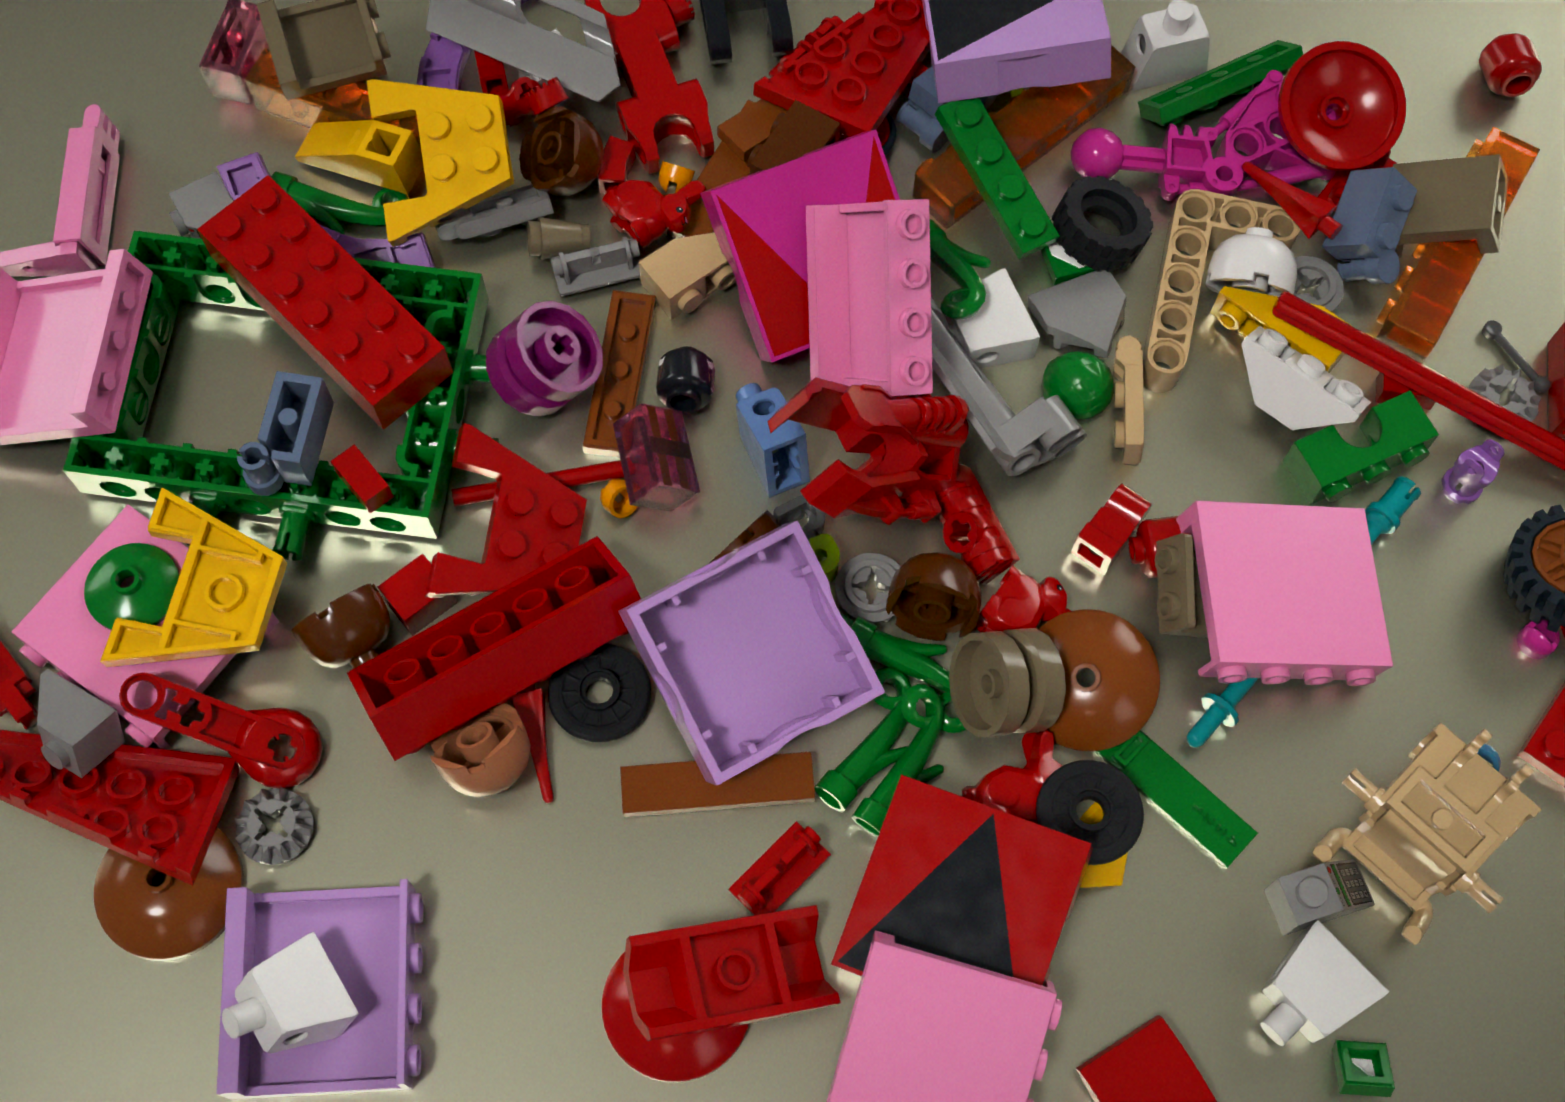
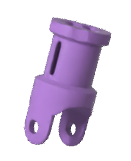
M1487 439L1482 445H1477L1462 452L1455 461L1454 466L1447 470L1442 477V490L1446 497L1457 504H1470L1477 500L1483 488L1490 485L1498 474L1500 459L1505 454L1502 446L1492 439ZM1461 483L1463 486L1457 491L1455 488Z

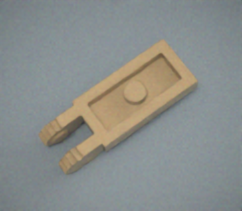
M1130 335L1119 338V342H1116L1113 376L1119 381H1115L1114 408H1122V421H1115L1114 448H1123V464L1139 465L1144 446L1143 346H1141L1142 342H1139V338Z

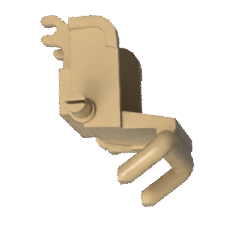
M1439 723L1407 755L1411 759L1410 763L1385 790L1382 787L1378 789L1355 768L1341 784L1345 785L1365 803L1363 806L1366 810L1358 818L1361 823L1354 831L1341 827L1328 831L1312 852L1319 862L1326 863L1332 860L1341 847L1344 848L1409 906L1413 914L1406 923L1401 935L1412 945H1416L1421 941L1432 922L1433 908L1429 898L1434 894L1441 892L1444 896H1448L1458 889L1462 894L1466 892L1488 914L1497 907V904L1501 903L1503 897L1479 878L1481 874L1477 870L1503 841L1508 840L1526 821L1535 818L1542 810L1519 790V785L1534 772L1532 768L1524 764L1509 779H1506L1477 754L1478 750L1493 736L1486 729H1483L1469 744H1466L1445 725Z

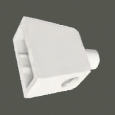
M1173 0L1169 3L1167 9L1144 14L1138 19L1119 56L1132 91L1192 78L1207 72L1210 37L1198 7L1185 0Z
M1005 268L982 279L986 297L978 313L972 317L959 320L951 319L944 315L948 322L949 330L979 369L1035 357L1040 335Z
M1317 920L1299 935L1263 987L1264 995L1276 1008L1260 1025L1264 1032L1280 1046H1284L1298 1031L1309 1041L1315 1043L1385 997L1389 991Z
M312 932L253 967L245 975L235 989V998L238 1004L225 1008L222 1011V1023L225 1031L231 1038L235 1039L253 1031L262 1049L267 1053H275L337 1038L343 1034L359 1015V1012L315 932Z

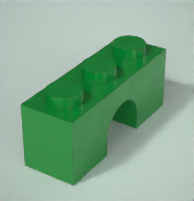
M1411 390L1370 409L1359 426L1368 440L1369 447L1360 448L1348 444L1342 439L1334 425L1299 439L1292 444L1283 461L1310 505L1325 498L1328 502H1334L1347 495L1353 489L1352 486L1362 481H1365L1367 485L1374 484L1389 475L1391 468L1402 463L1408 468L1429 456L1430 452L1428 449L1439 433Z

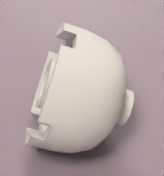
M1250 227L1247 228L1246 234L1234 235L1220 243L1210 261L1205 286L1218 294L1224 286L1277 297L1283 292H1289L1294 295L1297 263L1293 252L1282 241L1273 238V231L1265 228Z

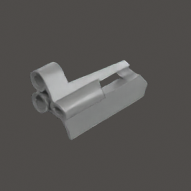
M430 0L426 30L546 81L558 77L563 88L598 103L621 86L614 46L605 15L577 0L538 1L578 17L584 32L586 46L530 23L522 12L521 0Z
M931 297L932 368L951 395L960 396L967 402L969 412L966 418L1006 475L1016 476L1026 472L1033 466L1056 459L1072 450L1086 438L1087 434L1058 395L1051 396L1046 400L1042 396L1015 415L993 383L989 382L949 330L944 314Z

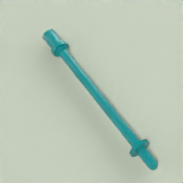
M1397 477L1379 501L1370 503L1365 509L1371 545L1380 534L1394 533L1400 526L1402 515L1420 497L1421 491L1419 487L1414 488L1409 493L1410 489L1415 485L1409 478ZM1247 678L1241 682L1230 683L1220 696L1206 693L1201 698L1202 706L1206 712L1188 732V744L1194 748L1201 747L1221 723L1225 726L1234 727L1239 722L1238 713L1234 708L1259 678Z

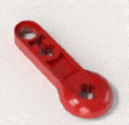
M143 672L133 674L121 686L119 693L120 704L127 713L228 752L252 779L265 787L279 789L280 787L298 786L311 777L320 763L323 749L320 732L310 718L297 710L287 708L244 710L153 674ZM136 682H149L155 687L157 700L154 705L147 709H136L129 703L127 692L131 685ZM166 689L177 693L171 700L173 703L186 706L189 700L198 702L197 711L204 714L202 721L193 720L189 727L179 724L181 715L168 709L165 720L156 717L155 714L164 703ZM280 734L288 736L290 738L288 745L295 749L291 759L288 756L283 757L284 762L275 761L273 759L274 751L268 748L271 738L273 737L275 741H278Z

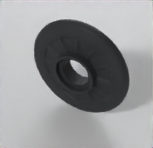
M609 643L598 647L588 657L577 659L555 671L550 678L548 686L549 707L557 723L572 736L589 742H608L621 738L631 732L642 721L651 699V682L644 665L630 651ZM596 681L607 682L613 688L612 696L604 703H593L586 696L588 687Z
M1080 760L1063 765L1045 780L1036 802V817L1039 825L1092 843L1093 851L1088 865L1106 864L1122 857L1134 846L1142 831L1144 810L1138 790L1123 772L1104 762ZM1083 800L1095 801L1103 810V819L1097 824L1084 823L1076 812L1078 803Z

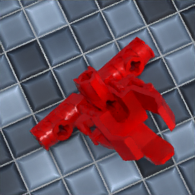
M815 377L780 407L767 421L770 433L787 420L835 431L846 452L867 453L871 455L869 459L855 470L838 459L800 490L809 504L829 516L839 518L863 514L878 517L885 524L891 525L899 518L920 520L923 523H927L939 514V519L943 525V539L946 546L951 551L961 554V560L974 571L980 584L989 583L1011 567L1012 564L1020 560L971 468L958 463L960 448L965 443L969 430L966 419L969 406L960 396L932 397L930 394L891 396L888 391H885L880 386L867 384L847 386ZM901 499H905L909 504L906 508L903 507Z

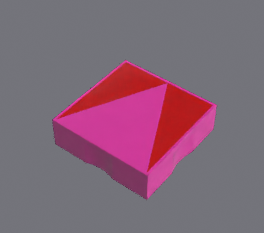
M876 129L862 132L806 153L800 158L767 170L752 173L700 193L721 252L735 275L739 302L760 360L772 363L810 348L806 206L900 200Z

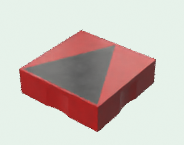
M901 775L831 965L862 977L874 931L876 930L894 935L895 943L1044 986L1045 980H1048L1050 975L1051 961L1063 926L1071 915L1093 851L1092 843Z

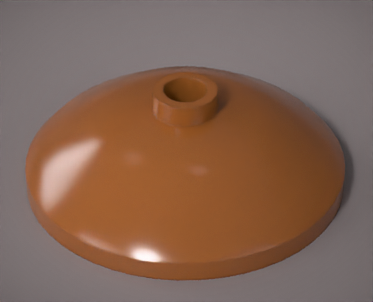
M1093 609L1067 612L1056 616L1041 626L1039 630L1048 635L1058 649L1065 670L1066 693L1063 709L1055 724L1046 730L1053 733L1054 743L1072 750L1093 752L1116 747L1136 735L1151 717L1160 691L1158 662L1152 647L1144 635L1125 619L1109 612ZM1084 669L1092 670L1095 673V682L1089 687H1082L1077 681L1079 672Z
M218 827L215 830L193 886L166 874L165 882L158 887H153L152 879L160 871L108 849L100 863L95 878L94 906L98 920L105 933L119 947L133 955L149 960H175L204 949L225 931L227 888L243 887L244 873L241 859L235 846Z

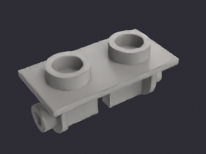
M622 237V241L565 255L563 252H559V256L550 258L560 297L640 278L638 263L640 261V252L637 240L633 238L627 239V237Z

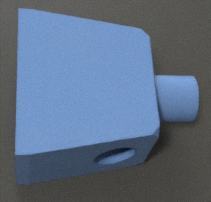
M750 383L741 387L736 393L739 433L768 497L770 498L810 482L806 433L800 423L787 420L770 433L767 421L787 402L778 388H770L762 391L757 383Z

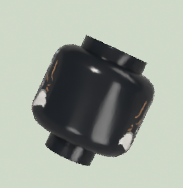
M689 346L666 352L660 358L656 381L658 399L666 407L678 414H692L704 408L711 402L714 392L715 367L712 359L704 352Z

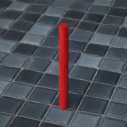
M624 459L548 472L546 474L566 487H573L611 479L632 477L633 470L631 459ZM497 481L451 489L454 507L494 500Z

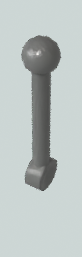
M1494 320L1488 321L1482 329L1484 337L1490 340L1495 339L1529 379L1535 381L1534 390L1537 393L1547 392L1550 388L1549 379L1539 376L1501 334L1502 326L1499 322Z

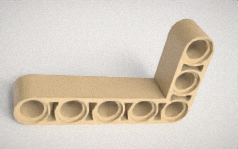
M1190 189L1184 191L1179 196L1168 224L1143 351V385L1148 390L1155 393L1171 391L1176 386L1186 364L1208 249L1215 251L1220 243L1234 235L1246 234L1247 228L1259 227L1269 229L1273 233L1280 235L1281 237L1273 235V238L1282 241L1291 250L1300 232V228L1281 206L1200 189ZM1187 215L1194 216V217L1197 218V219H1192V218L1188 217ZM1229 224L1236 225L1239 228L1232 227ZM1179 251L1187 252L1191 256L1181 254ZM1171 287L1179 288L1184 293H1178L1174 291ZM1164 324L1172 325V326H1174L1178 331H1171V330L1167 329L1166 327H1164L1163 325H1164ZM1155 362H1163L1171 369L1160 368Z

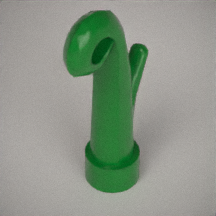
M276 171L271 176L312 218L345 235V230L337 220L383 226L386 225L383 204L389 201L396 202L410 199L407 194L383 188L375 194L372 205L369 206L298 182L297 177Z
M930 219V261L960 287L944 297L940 309L944 315L951 319L959 320L972 317L978 313L986 297L984 284L972 266L986 269L990 267L991 261L987 257L969 252L950 241L946 233Z
M860 616L857 617L851 629L855 632L869 659L899 670L943 692L940 695L944 710L947 705L953 703L950 695L949 671L926 657L946 654L947 646L942 644H925L898 638L878 630L877 625ZM944 711V721L941 730L948 733H960L966 730L959 718H951Z
M886 667L875 672L882 687L883 683L887 682L896 689L897 697H890L884 693L873 699L877 704L891 711L834 770H828L814 787L819 798L838 812H844L858 795V790L884 768L897 762L908 747L904 746L890 750L907 723L901 711V700L904 693L912 687L909 679L899 670Z
M917 684L910 687L904 693L901 700V711L904 718L910 724L920 729L869 798L862 800L852 815V819L859 826L877 837L879 836L901 775L927 783L944 772V767L940 764L923 770L940 736L944 721V707L940 696L933 688L925 684ZM919 699L925 704L926 715L924 716L919 715L916 711V703Z

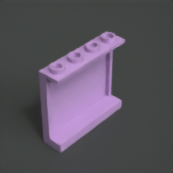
M400 879V886L253 893L247 887L227 888L217 1075L218 1095L227 1099H247L413 1089V1076H419L421 1072V1048L419 1044H413L414 1024H420L422 1019V999L420 993H414V973H421L423 966L422 945L420 942L415 943V923H422L423 897L421 893H416V889L408 879ZM315 932L359 1015L343 1034L337 1038L275 1053L264 1051L253 1031L235 1039L231 1038L224 1029L222 1011L225 1008L238 1004L235 998V989L245 975L253 967L305 935Z

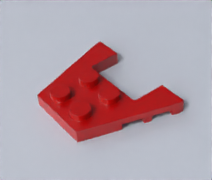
M464 423L459 428L452 467L491 477L497 481L482 562L477 563L437 552L432 559L425 597L443 598L445 595L459 594L475 596L482 593L495 592L579 546L587 499L474 426Z

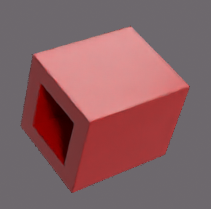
M424 554L418 556L377 586L385 603L412 636L457 604L454 595H445L443 598L425 597L431 563Z

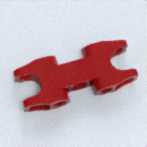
M584 0L585 5L605 15L614 46L617 68L620 67L632 97L616 102L618 117L626 140L635 144L636 156L648 174L660 171V157L657 145L668 136L679 135L688 138L693 142L699 155L703 158L713 155L714 139L708 117V102L697 78L677 84L666 57V53L680 49L677 28L667 3L664 0H639V8L635 12L625 16H616L605 11L600 0Z

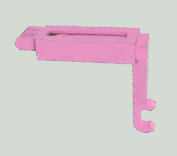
M92 104L85 109L82 127L69 128L53 241L0 252V268L11 277H52L97 270L99 266H106L120 161L118 153L120 131L112 124V121L98 105Z

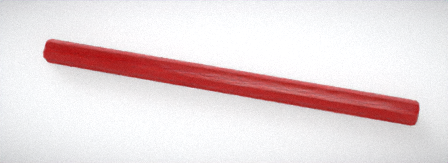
M1283 292L1276 300L1272 309L1274 316L1565 471V440L1289 292Z

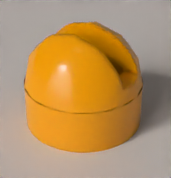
M662 161L658 178L660 187L667 193L670 182L676 183L675 193H677L682 187L693 180L695 171Z
M620 478L611 479L605 488L601 489L600 501L602 506L616 518L628 517L639 505L640 492L626 480ZM618 494L623 497L619 503L615 501Z

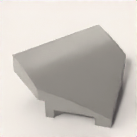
M1101 269L1100 271L1096 270L1028 295V309L1046 333L1053 335L1054 348L1062 349L1070 345L1094 349V356L1108 358L1112 350L1114 336L1118 328L1124 324V309L1126 306V295L1110 272Z

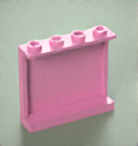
M929 199L883 200V202L839 205H807L806 238L811 381L817 377L847 386L876 385L888 391L891 396L933 393Z
M127 250L109 251L105 269L24 281L15 280L0 268V445L115 433L153 274L149 268Z
M1195 501L1176 518L1181 533H1189L1193 536L1211 661L1198 670L1199 677H1218V682L1225 684L1241 682L1247 678H1261L1263 684H1280L1290 679H1304L1306 685H1322L1333 680H1346L1349 686H1364L1374 683L1377 675L1393 667L1365 508Z
M127 505L11 633L24 643L19 652L36 666L42 669L48 662L59 671L57 673L59 676L116 709L118 716L129 723L124 731L143 747L147 748L154 742L160 748L169 750L171 746L163 738L170 730L136 718L127 713L121 706L119 693L124 681L133 674L143 672L203 693L237 653L107 668L100 662L111 630L105 628L93 618L85 603V581L93 565L104 554L118 546L130 543H144L155 546L167 553L176 564L180 574L189 549L181 542L152 537L148 532L150 520L130 505ZM134 576L126 578L120 587H129L134 582ZM273 612L271 613L265 635H268L279 623ZM164 620L161 621V622H160L159 624H157L156 626H161V627H162ZM140 681L131 685L127 692V698L129 703L136 709H147L156 702L157 691L149 682ZM166 689L164 703L155 716L165 720L168 709L180 714L182 717L195 700H189L186 706L178 705L171 702L177 693Z
M875 930L826 1102H1034V1099L1028 1098L1033 1079L1041 1081L1048 1059V1050L1043 1049L1042 1046L1047 1029L1055 1031L1062 1011V1000L1056 999L1057 992L1052 981L1045 980L1044 986L897 944L895 943L894 935Z

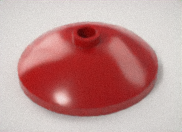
M1334 41L1312 48L1290 67L1280 88L1278 112L1282 129L1288 141L1301 156L1325 169L1352 171L1376 162L1395 145L1405 123L1406 97L1398 74L1382 55L1359 43ZM1326 108H1331L1335 112V120L1327 117Z
M625 952L619 957L612 967L604 986L602 1018L605 1031L613 1048L626 1064L640 1074L655 1080L687 1082L713 1073L735 1054L746 1035L749 1024L647 1041L633 1020L623 972Z

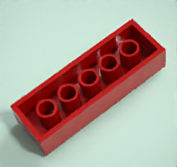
M269 175L197 229L211 257L383 430L453 374L445 347Z
M596 536L347 672V675L370 720L394 761L407 754L418 752L428 742L444 733L461 728L469 719L487 709L507 702L512 695L530 685L545 681L555 671L571 662L588 657L595 649L614 638L629 634L618 611L640 600L641 597L630 574L601 539Z

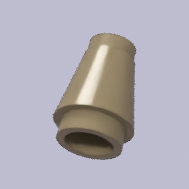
M538 217V221H528L527 243L529 256H539L540 260L559 256V252H563L565 255L590 249L591 233L589 224Z

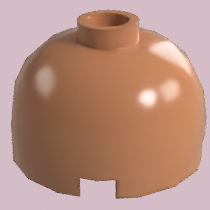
M503 703L499 706H493L469 719L461 728L450 730L432 740L431 747L434 751V756L430 755L439 775L450 787L466 796L484 797L502 793L518 780L528 765L531 744L517 710Z

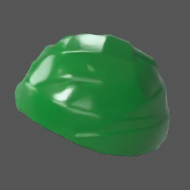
M1073 351L1058 356L1048 363L1042 378L1043 395L1045 400L1051 396L1058 395L1075 419H1089L1102 413L1110 404L1114 394V380L1110 368L1103 360L1091 353Z

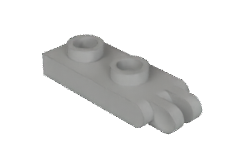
M531 184L490 196L466 210L461 208L440 219V224L436 225L435 228L439 238L444 241L455 238L468 239L475 236L490 237L500 233L503 228L519 223L527 225L528 221H538V217L544 218L546 215L553 214L550 197L547 192L537 190Z

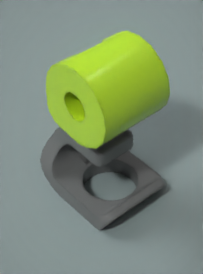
M803 495L776 507L773 511V516L781 525L799 521L806 517L809 519L802 530L829 583H831L838 574L840 551L831 535L822 534L825 525V513L809 504Z

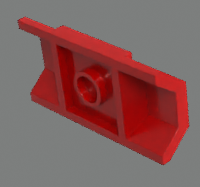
M817 905L629 936L626 939L623 972L634 1023L646 1040L652 1041L689 1033L697 1034L786 1017L793 1013L840 1004L838 992L824 979L815 942L819 917Z

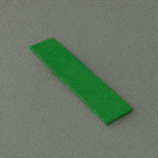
M1141 730L1128 741L1116 747L1094 751L1107 764L1123 772L1142 795L1226 869L1258 834Z

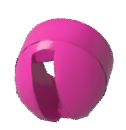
M1542 620L1538 625L1531 621L1519 631L1517 635L1518 647L1529 658L1544 659L1557 649L1560 642L1559 630L1557 633L1547 630L1548 620Z

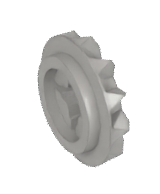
M1295 257L1297 279L1294 295L1308 303L1321 305L1331 312L1339 306L1344 294L1343 281L1338 271L1331 264L1317 257ZM1301 283L1306 287L1320 284L1316 288L1313 297L1309 293L1297 294Z
M1503 364L1495 369L1488 370L1485 368L1469 385V389L1499 405L1501 403L1499 402L1500 393L1508 388L1511 392V401L1504 405V408L1530 422L1539 413L1538 405L1542 396L1537 395L1534 390L1535 381H1527L1521 376V369L1515 371L1506 370Z
M864 553L849 559L839 570L835 581L838 606H841L847 612L850 619H857L860 616L871 623L888 622L894 616L892 612L888 615L886 611L890 583L895 572L901 566L892 558L879 553ZM873 573L875 574L874 581H877V588L884 589V592L877 593L873 604H868L869 599H866V592L858 588L866 587L867 581L870 580V575Z
M283 787L271 790L261 789L259 794L252 799L244 800L243 809L239 816L234 818L236 824L235 840L242 851L250 859L266 865L282 864L298 856L309 843L314 828L313 814L307 802L299 794ZM264 814L265 816L269 815L272 818H276L283 814L284 816L281 818L280 823L284 827L283 830L288 834L285 838L280 833L277 835L272 831L267 833L266 836L262 835L266 830V826L262 823L263 820L260 816Z

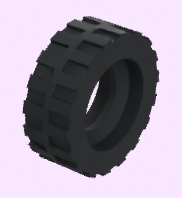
M1103 176L1083 177L1080 181L1077 179L1068 187L1053 213L1052 220L1054 227L1060 235L1057 243L1065 249L1064 252L1069 257L1072 256L1081 265L1090 266L1094 270L1100 271L1101 269L1107 270V272H1114L1116 269L1123 270L1127 268L1129 263L1132 264L1152 234L1150 231L1153 228V221L1150 218L1151 212L1144 205V200L1140 196L1138 197L1130 187H1125L1119 181L1109 180ZM1085 211L1094 212L1108 218L1117 226L1121 233L1120 236L1108 235L1097 230L1086 220L1083 213Z

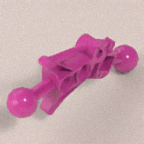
M1277 70L1269 71L1259 85L1219 118L1220 123L1214 128L1199 126L1195 136H1193L1189 125H1184L1179 135L1176 125L1170 123L1161 148L1122 145L1121 139L1113 131L1101 127L1092 128L1085 131L1074 141L1070 152L1073 168L1082 178L1087 176H1103L1109 179L1119 170L1158 173V188L1161 189V196L1166 201H1172L1177 194H1182L1190 189H1200L1234 197L1236 192L1261 187L1254 179L1244 180L1250 177L1242 169V165L1246 161L1263 170H1269L1268 173L1288 184L1316 178L1328 181L1337 172L1309 162L1288 141L1282 129L1278 112V98L1283 75ZM1326 108L1327 117L1335 120V112L1331 108ZM1227 130L1216 152V158L1213 159L1211 147H1213L1217 137ZM1273 134H1277L1281 136L1283 139L1277 138ZM1236 150L1246 153L1247 156L1239 154Z

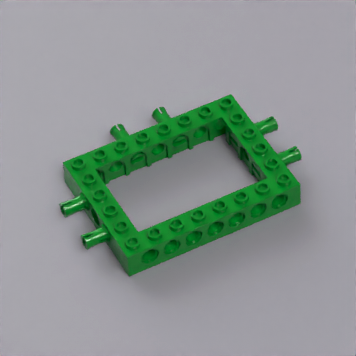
M134 231L128 252L149 268L153 274L116 431L109 434L72 437L63 472L81 493L157 502L161 488H164L217 519L219 512L223 511L281 518L273 551L283 556L286 560L289 559V554L292 553L293 561L303 558V549L310 523L437 539L452 472V461L458 432L462 426L470 385L473 384V381L491 383L486 370V355L477 354L489 301L482 274L354 258L445 347L453 370V374L406 411L408 422L403 444L397 445L396 461L402 475L378 472L389 485L394 497L370 514L338 476L334 467L330 466L328 461L319 460L312 486L284 482L276 493L269 496H260L253 493L246 484L243 477V468L237 461V456L242 455L236 449L228 448L226 453L195 449L193 444L183 443L182 447L150 443L147 438H143L181 300L265 310L211 257L202 239ZM492 438L499 443L498 438Z

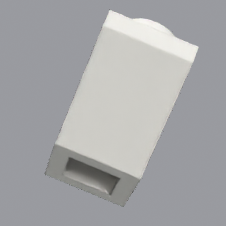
M1258 326L1244 339L1241 345L1254 404L1290 430L1355 422L1370 405L1371 401L1363 397L1364 394L1358 386L1347 380H1339L1325 371L1326 368L1320 360L1309 354L1302 355L1287 345V339L1279 332Z

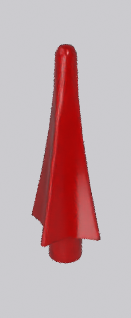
M1246 161L1243 163L1242 169L1283 208L1308 239L1319 230L1332 240L1341 231L1343 225L1330 217L1337 205L1292 186L1251 162Z
M534 683L517 694L512 695L510 699L525 726L531 744L530 753L537 773L542 798L545 803L553 802L554 794L547 752L545 694H543L542 688L536 689Z

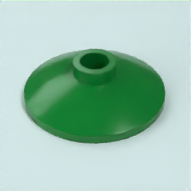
M130 543L118 546L104 554L91 568L84 587L86 606L93 618L109 630L112 629L116 618L157 625L165 619L180 575L179 570L170 556L155 546L144 543ZM134 576V582L129 587H120L126 578Z

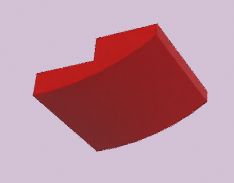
M1160 1015L1155 1016L1076 1068L1094 1102H1217L1194 1062Z

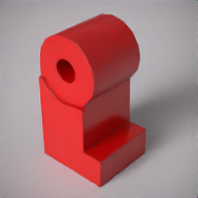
M1121 483L1104 507L1098 510L1091 521L1087 522L1077 535L1071 553L1105 576L1128 543L1129 538L1136 532L1138 525L1146 517L1152 503ZM1089 548H1090L1091 550H1093L1094 552H1096V553H1097L1098 555H1100V556H1097V555L1093 554V553L1089 550Z

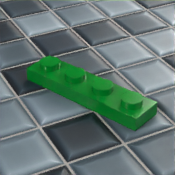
M1277 40L1138 101L1141 118L1159 123L1160 126H1169L1170 123L1176 124L1184 119L1183 115L1215 107L1219 104V99L1251 91L1254 88V84L1264 80L1271 70L1280 71L1285 76L1289 68L1303 55L1302 46Z
M980 98L952 101L939 106L934 115L1017 258L1020 260L1055 243L1060 235Z

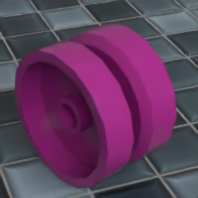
M555 301L537 302L530 306L492 338L486 351V370L492 387L505 403L520 413L536 417L551 415L557 412L595 383L603 367L602 347L596 331L583 315L570 306Z

